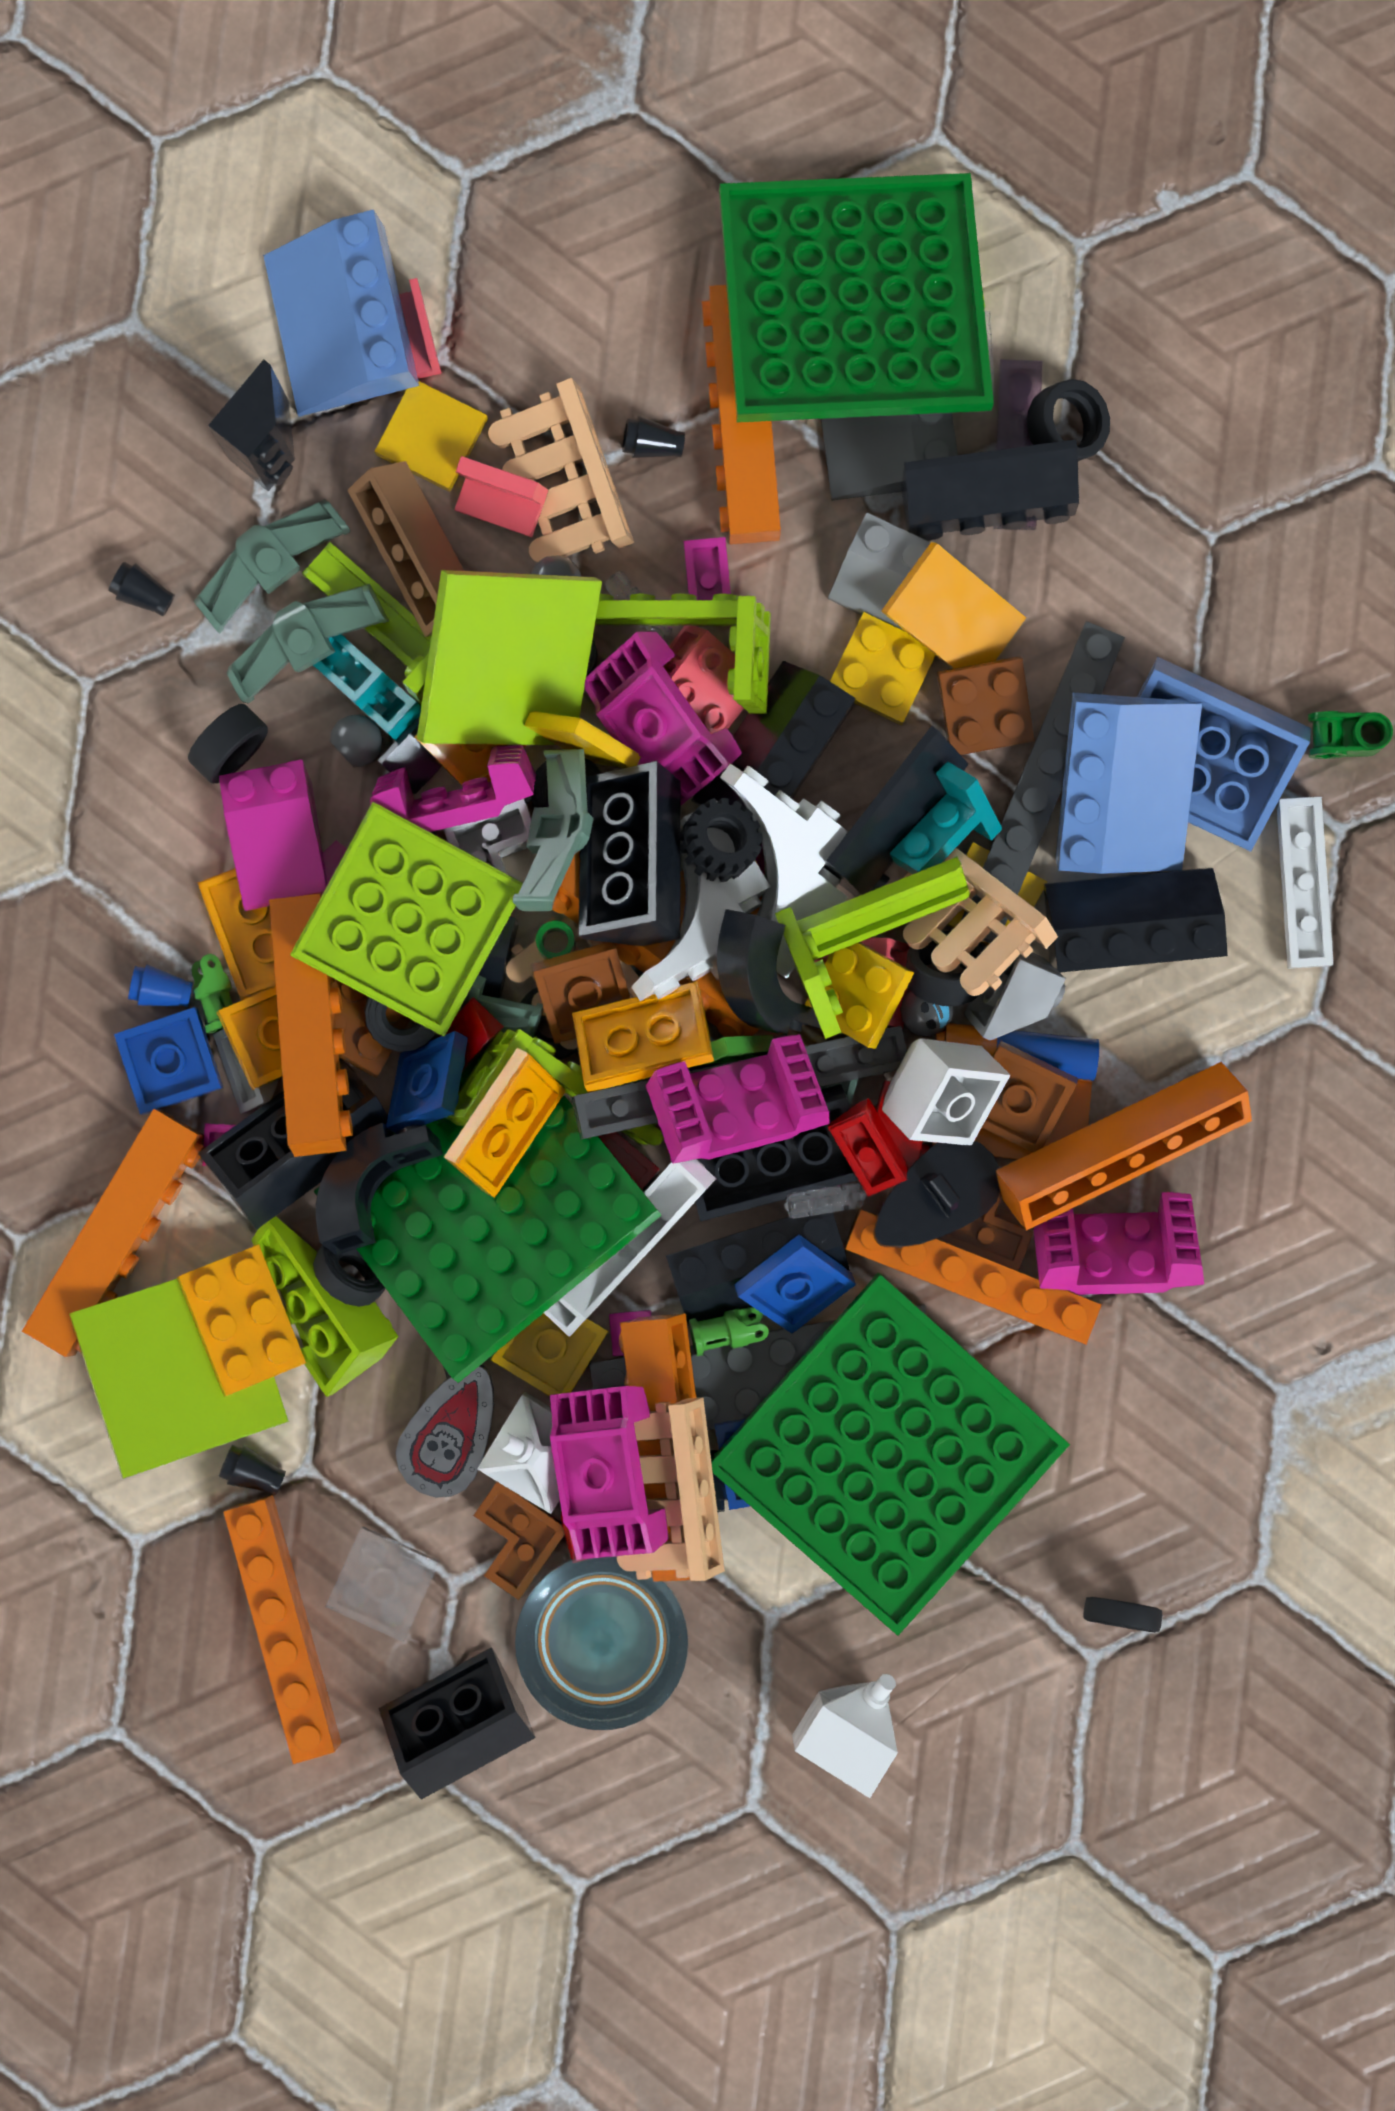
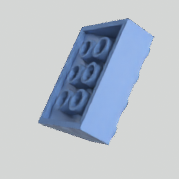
M374 209L332 220L263 255L299 417L419 386L386 230Z
M1157 656L1137 697L1202 702L1188 822L1251 852L1310 743L1311 728Z
M1073 692L1055 855L1058 871L1108 874L1182 870L1202 702Z

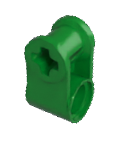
M1320 711L1308 714V722L1312 723L1313 748L1309 750V758L1335 759L1373 756L1387 746L1393 736L1392 723L1388 717L1381 713ZM1370 725L1376 728L1380 736L1379 743L1369 744L1361 737V727Z

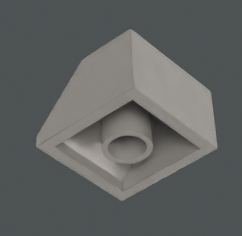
M866 513L846 554L828 599L860 615L865 612L903 630L882 613L881 610L930 542Z
M1031 953L1025 958L1020 954L999 976L1002 984L996 990L989 986L984 993L972 1002H969L964 1016L983 1038L991 1041L1047 1018L1052 1007H1057L1063 998L1066 978L1044 957Z

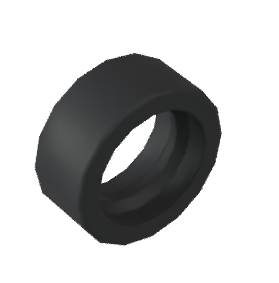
M1069 379L1049 386L1037 394L1027 411V430L1033 445L1064 441L1057 432L1053 420L1056 401L1063 398L1076 407L1083 422V438L1080 445L1077 446L1078 462L1094 456L1104 447L1110 433V415L1107 404L1097 389L1085 381Z
M235 705L218 716L201 733L190 749L188 760L210 783H220L219 776L237 772L255 754L267 736L268 727L247 705Z
M951 931L941 932H943L947 936ZM933 940L922 949L909 948L906 968L914 972L907 987L915 996L928 1003L941 1006L963 1005L972 1002L979 996H972L966 993L960 983L962 973L946 974L926 966L933 963L931 955L938 946ZM979 943L970 955L976 959L985 948ZM962 963L958 965L963 969H966V967Z

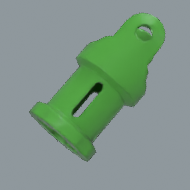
M207 954L201 960L195 962L191 968L195 983L193 985L195 999L201 1001L207 1020V1025L204 1027L206 1034L216 1033L224 1029L217 1012L233 1004L229 993L232 990L230 979L223 971L219 958L216 955ZM210 960L214 963V967L212 968L208 963V961ZM199 967L201 968L202 974L198 972Z
M754 1307L724 1311L721 1317L697 1321L696 1318L689 1319V1330L696 1356L703 1355L705 1350L728 1345L734 1349L767 1338L769 1330L765 1324L759 1323L763 1314ZM755 1313L754 1317H748L749 1314ZM757 1331H762L760 1335H755Z

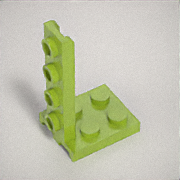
M329 542L302 572V575L326 596L367 584L371 585L389 622L375 624L363 629L407 667L404 672L407 678L403 681V684L410 696L422 706L432 636L425 637L412 613L336 546Z
M600 594L595 625L731 626L729 643L731 652H735V669H729L728 692L730 695H734L733 700L750 714H767L770 611H764L765 606L762 603H756L755 596L714 594L713 600H697V596L692 594L671 595V600H655L654 595L631 594L630 600H614L613 595Z
M958 856L798 921L791 907L775 913L778 923L786 925L783 933L784 939L825 1039L841 1033L836 1015L843 1013L834 989L825 990V987L831 985L832 981L823 959L814 962V960L967 899L970 891Z
M518 1029L516 1033L512 1030H506L505 1033L500 1031L490 1042L459 1090V1101L455 1108V1113L445 1118L455 1125L465 1126L517 1048L529 1053L566 1090L565 1094L570 1097L588 1093L584 1086L582 1069L571 1061H568L565 1065L553 1056L556 1050L539 1038H532L521 1029ZM657 1123L621 1131L641 1145L649 1144L656 1146L664 1139L662 1131L656 1128Z

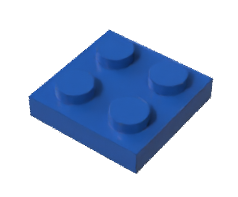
M196 1007L114 1034L140 1115L151 1113L153 1109L160 1110L224 1088L198 1008Z
M453 1031L445 1036L429 1041L416 1050L400 1053L387 1118V1128L399 1134V1131L407 1126H423L455 1113V1108L459 1101L458 1091L461 1074L466 1062L465 1052L468 1041L466 1036Z
M797 1235L734 1284L739 1298L792 1334L853 1288L856 1282L852 1272L801 1235Z

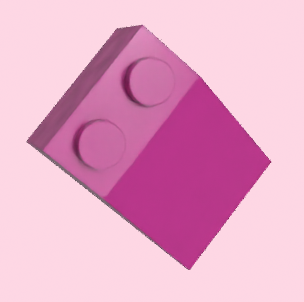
M303 760L219 776L223 811L245 911L270 906L269 899L321 894L322 896L328 884L313 785Z

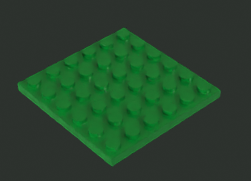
M971 173L720 183L719 198L737 423L992 411L994 400Z
M483 1053L462 1072L459 1090ZM565 1095L562 1096L495 1198L483 1192L444 1158L464 1126L455 1125L445 1117L426 1124L440 1139L443 1155L391 1173L382 1181L373 1196L371 1220L376 1243L357 1248V1251L451 1378L457 1383L462 1381L662 1216L598 1136L580 1140L573 1105ZM319 1187L314 1190L316 1195L318 1194Z
M878 1272L713 1455L711 1463L714 1475L892 1632L899 1636L1064 1453L1070 1444Z

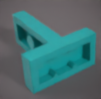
M948 761L936 773L947 794L890 852L894 863L911 874L942 863L972 830L991 841L1002 830L977 778Z

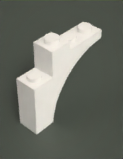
M729 764L720 778L736 792L747 809L753 813V820H758L761 826L758 829V833L763 834L762 848L765 878L771 887L762 895V905L757 915L778 922L775 913L791 907L798 921L845 902L848 896L836 888L841 880L823 867L828 857L848 833L846 829L837 823L841 815L823 801L814 806L803 798L798 804L780 790L774 796L764 788L768 780L750 766L741 771L732 764ZM783 935L777 956V972L787 979L795 968V964Z
M691 814L683 817L680 821V832L683 830V825ZM707 828L708 838L713 846L720 851L734 853L733 841L727 833L718 828ZM680 851V860L686 886V903L680 928V939L675 940L671 950L661 962L645 971L631 986L640 1001L653 994L658 999L669 995L680 987L678 981L687 976L692 981H695L711 971L716 980L719 979L717 946L725 910L729 909L750 914L762 905L759 898L771 887L755 861L734 880L731 877L727 882H720L718 876L714 881L706 880L707 874L704 872L700 876L694 872L696 866L694 864L688 866L684 861L688 856L687 853H681Z
M697 1159L675 1164L671 1162L644 1192L662 1216L557 1301L544 1314L570 1337L675 1225L716 1178Z

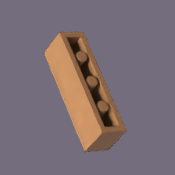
M407 462L370 468L347 491L424 636H432L441 570L464 571Z

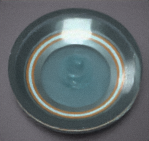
M617 1556L581 1560L573 1559L551 1570L529 1594L517 1623L515 1636L516 1658L521 1676L528 1690L537 1702L556 1718L570 1725L589 1730L624 1728L653 1714L667 1701L677 1687L685 1668L688 1653L686 1618L678 1598L665 1581L653 1582L652 1577L637 1580L636 1571L623 1570L617 1562Z

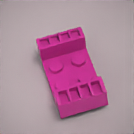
M636 632L586 677L584 688L595 705L596 716L611 737L639 753L641 758L637 765L657 761L681 781V805H683L723 772L729 764H732L742 752L727 728L710 734L663 666L675 654L657 632Z
M499 745L491 748L487 765L491 782H488L486 777L475 778L464 782L461 789L446 792L445 787H437L422 792V798L414 800L405 767L389 772L377 779L376 786L370 797V805L374 801L421 828L433 832L499 816L504 806L533 795L536 773L522 745Z
M800 1034L772 1039L767 1055L691 1074L685 1061L655 1070L646 1085L672 1164L700 1158L709 1160L791 1139L801 1132L830 1123L829 1110Z
M1161 1192L1158 1212L1074 1214L1072 1208L1033 1227L1039 1286L1041 1289L1070 1290L1077 1295L1164 1293L1176 1287L1204 1285L1203 1267L1191 1194Z
M620 1386L550 1395L553 1424L550 1434L563 1523L570 1531L576 1560L654 1553L668 1540L665 1508L652 1510L647 1508L634 1422L650 1417L644 1388Z

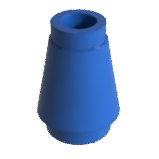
M146 964L145 968L135 966L128 999L138 1001V1005L188 1007L193 982L185 981V979Z

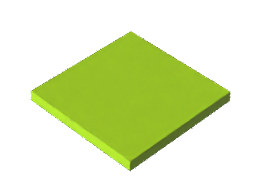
M441 570L417 739L423 744L556 745L524 725L529 713L534 711L579 718L602 581L596 577Z
M373 801L290 956L428 1029L445 1036L516 906L513 903L514 894H519L523 882Z
M178 1279L69 1314L122 1479L289 1422L274 1377L224 1397Z

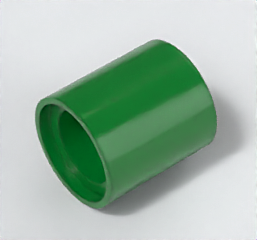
M562 921L546 922L539 928L536 934L538 951L545 960L575 951L576 941L573 931ZM558 931L567 936L568 944L563 951L552 953L545 949L544 940L551 932Z

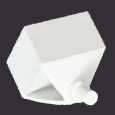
M920 1038L911 1043L890 1082L882 1111L909 1140L972 1146L1007 1083L1010 1074L982 1046Z
M524 1392L477 1470L551 1514L560 1500L550 1441L553 1427L551 1407Z
M883 1674L877 1681L819 1691L792 1735L795 1752L871 1798L898 1753L888 1704L890 1693L896 1686L895 1679L889 1674Z

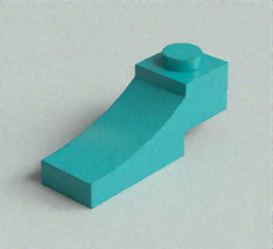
M342 634L328 638L335 652L313 666L396 741L420 716L421 706Z

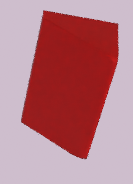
M474 997L455 1016L446 1032L448 1034L457 1031L468 1038L465 1052L466 1062L462 1072L504 1028Z
M869 1098L859 1102L828 1124L829 1131L868 1197L907 1180V1163Z

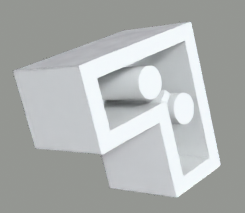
M521 799L504 806L497 817L446 828L444 832L449 843L507 874L501 858L528 848L526 844L532 818L525 800Z

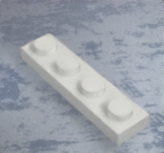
M1322 797L1279 799L1276 809L1288 969L1332 966L1333 951Z

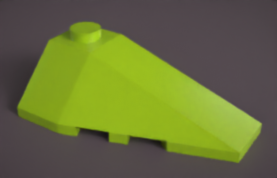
M275 1216L257 1230L251 1241L254 1246L259 1244L276 1289H280L285 1300L286 1314L290 1324H295L304 1345L301 1348L306 1361L304 1365L325 1396L329 1397L381 1360L399 1336L393 1329L389 1319L384 1316L375 1302L367 1306L357 1307L345 1304L332 1297L321 1286L315 1276L313 1263L317 1251L278 1217Z

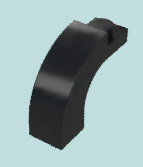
M726 909L718 938L717 970L722 992L731 1010L739 1019L751 1027L787 1036L789 1029L801 1032L803 1024L820 1028L813 1008L789 999L782 991L778 981L777 956L786 925L758 915Z
M383 1123L377 1124L351 1139L346 1144L347 1151L338 1152L323 1176L316 1201V1223L319 1241L332 1253L339 1255L376 1243L371 1220V1203L382 1181L398 1169L443 1155L440 1139L426 1125L407 1126L401 1129L399 1134L395 1135Z

